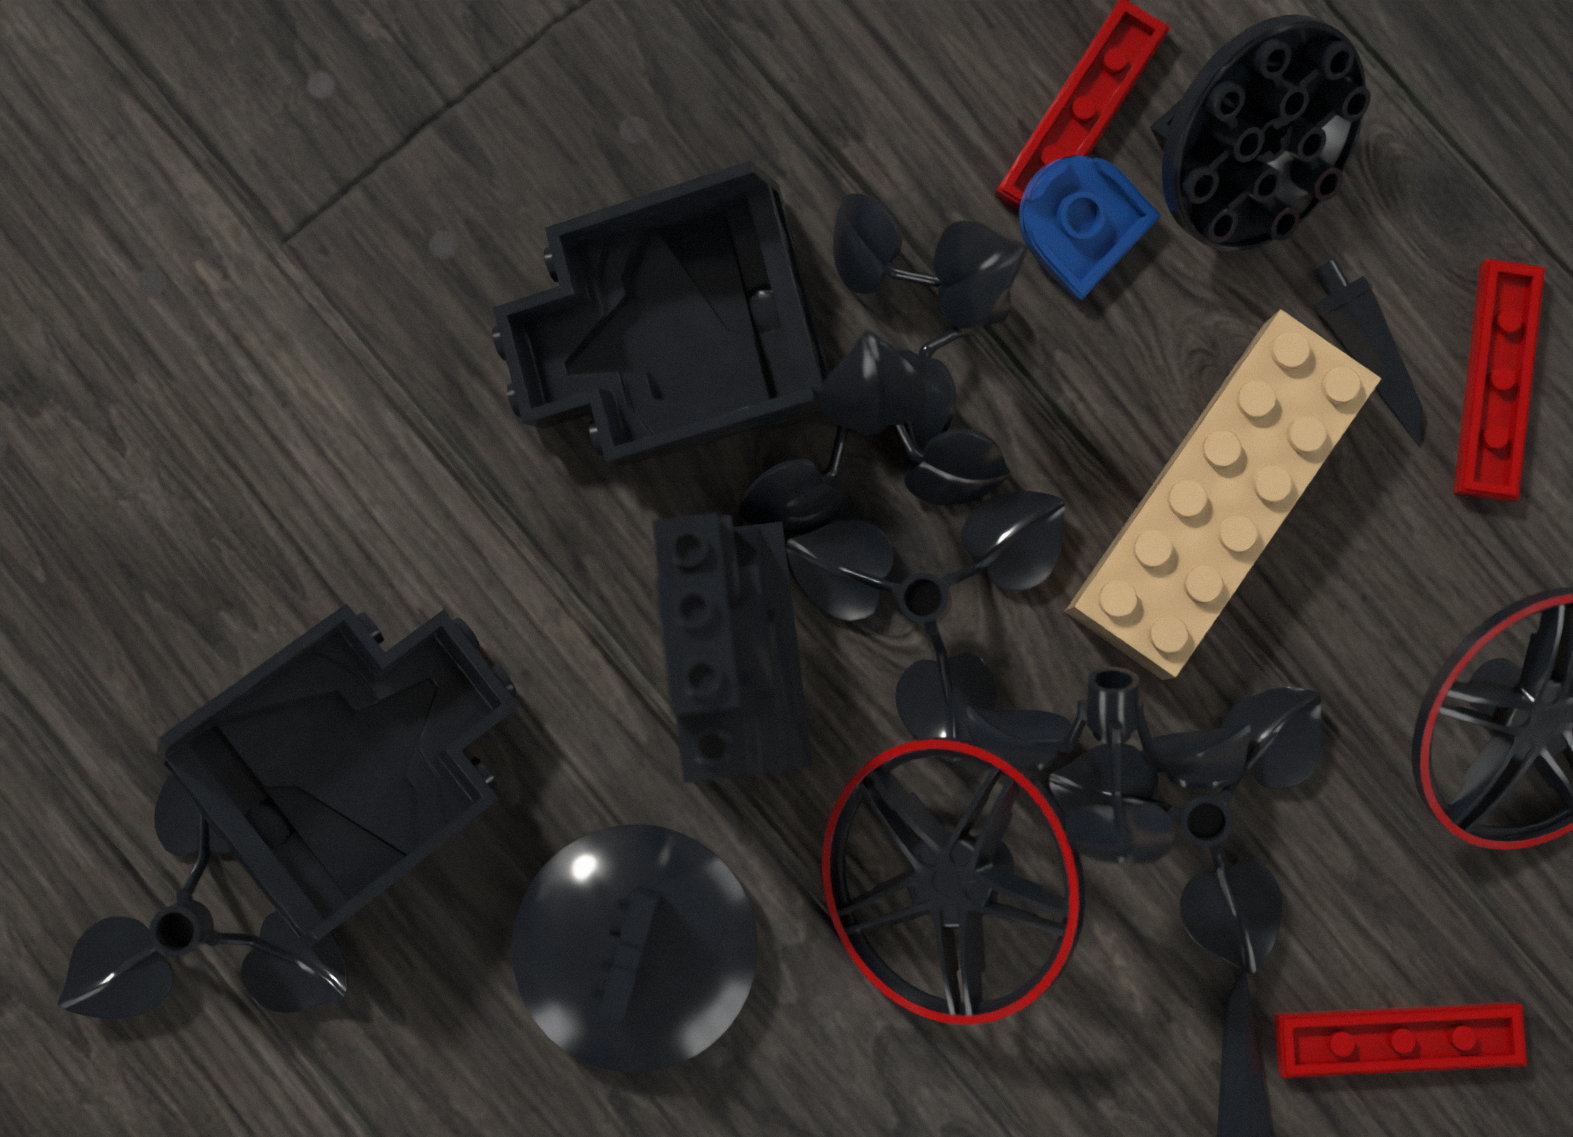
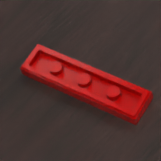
M1119 0L1000 183L995 196L1019 210L1021 199L1028 183L1041 168L1060 158L1078 155L1089 156L1171 27L1130 1Z
M1485 259L1480 263L1453 494L1506 502L1519 500L1545 267L1493 259Z
M1518 1002L1274 1013L1278 1075L1282 1078L1527 1066L1523 1006Z

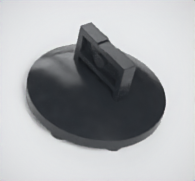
M1283 15L1259 22L1247 28L1221 47L1199 71L1183 98L1150 127L1156 141L1164 147L1162 184L1166 204L1176 223L1186 233L1214 249L1222 251L1249 250L1273 240L1282 241L1289 238L1297 229L1298 224L1307 218L1322 201H1327L1338 193L1343 182V171L1357 143L1363 117L1371 100L1370 92L1366 88L1365 74L1360 56L1349 38L1331 25L1305 15ZM1303 195H1312L1314 197L1312 202L1302 214L1299 215L1298 210L1290 206L1292 202Z
M624 824L607 827L573 841L555 854L535 876L522 899L516 916L512 941L513 967L519 992L526 1008L542 1031L560 1048L588 1064L603 1069L631 1073L650 1072L680 1064L701 1053L720 1038L733 1023L748 997L755 974L758 950L756 924L749 899L741 883L727 864L698 840L670 828L647 824Z

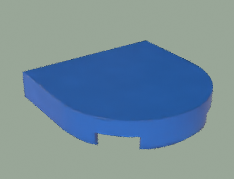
M1082 155L1060 158L1041 168L1028 183L1019 209L1020 230L1028 250L1073 300H1082L1161 217L1160 213L1116 166L1104 159Z

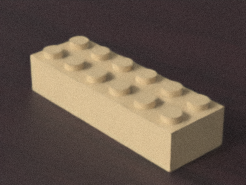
M1280 309L1259 330L1064 612L1161 680L1176 678L1381 378Z

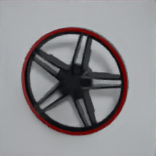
M1573 587L1551 589L1527 596L1489 617L1455 648L1436 674L1424 697L1416 720L1412 740L1411 758L1415 785L1422 802L1431 815L1453 835L1465 842L1489 849H1521L1551 841L1573 830V787L1553 759L1563 751L1571 770H1573ZM1542 612L1538 632L1531 633L1523 668L1509 659L1495 658L1482 664L1474 672L1469 683L1455 681L1468 662L1495 636L1515 623ZM1446 696L1467 700L1475 710L1461 706L1455 707L1443 702ZM1439 713L1493 730L1492 738L1461 777L1466 782L1449 805L1438 789L1432 768V740ZM1532 763L1548 787L1556 791L1565 807L1550 815L1519 825L1489 826L1479 824L1511 791Z
M954 737L923 738L893 747L871 759L850 779L839 795L827 824L823 844L822 876L827 906L838 936L851 959L867 979L888 998L915 1014L935 1021L959 1025L988 1023L1008 1017L1032 1004L1055 984L1066 969L1076 949L1083 925L1085 911L1083 866L1080 854L1071 848L1065 838L1066 818L1045 787L1019 763L1000 751L971 740ZM927 757L965 759L991 769L953 832H947L914 792L909 794L890 771L907 762ZM999 777H1004L1007 781L997 797L981 833L972 836L969 832L989 800L990 792ZM875 784L878 785L882 793L893 805L894 810H891L874 786ZM1020 791L1039 812L1055 842L1063 870L1065 899L1044 891L1043 885L1014 874L1012 854L1001 840L1012 819L1013 813L1011 809ZM866 798L884 827L914 868L850 900L846 880L847 841L854 816L861 802ZM898 813L909 824V826L923 839L920 843L917 842V840L912 835L910 830L907 828V826L900 818ZM907 887L914 905L858 923L854 910ZM1001 893L1039 909L1063 916L1062 923L1039 917L1038 914L998 903V894ZM933 913L939 960L947 999L926 993L896 974L879 957L870 945L864 932L884 926H892ZM984 914L1058 934L1055 946L1047 961L1026 984L1008 995L983 1001L981 972L986 970L982 922ZM953 929H959L960 967L965 1002H961L957 971L960 969Z

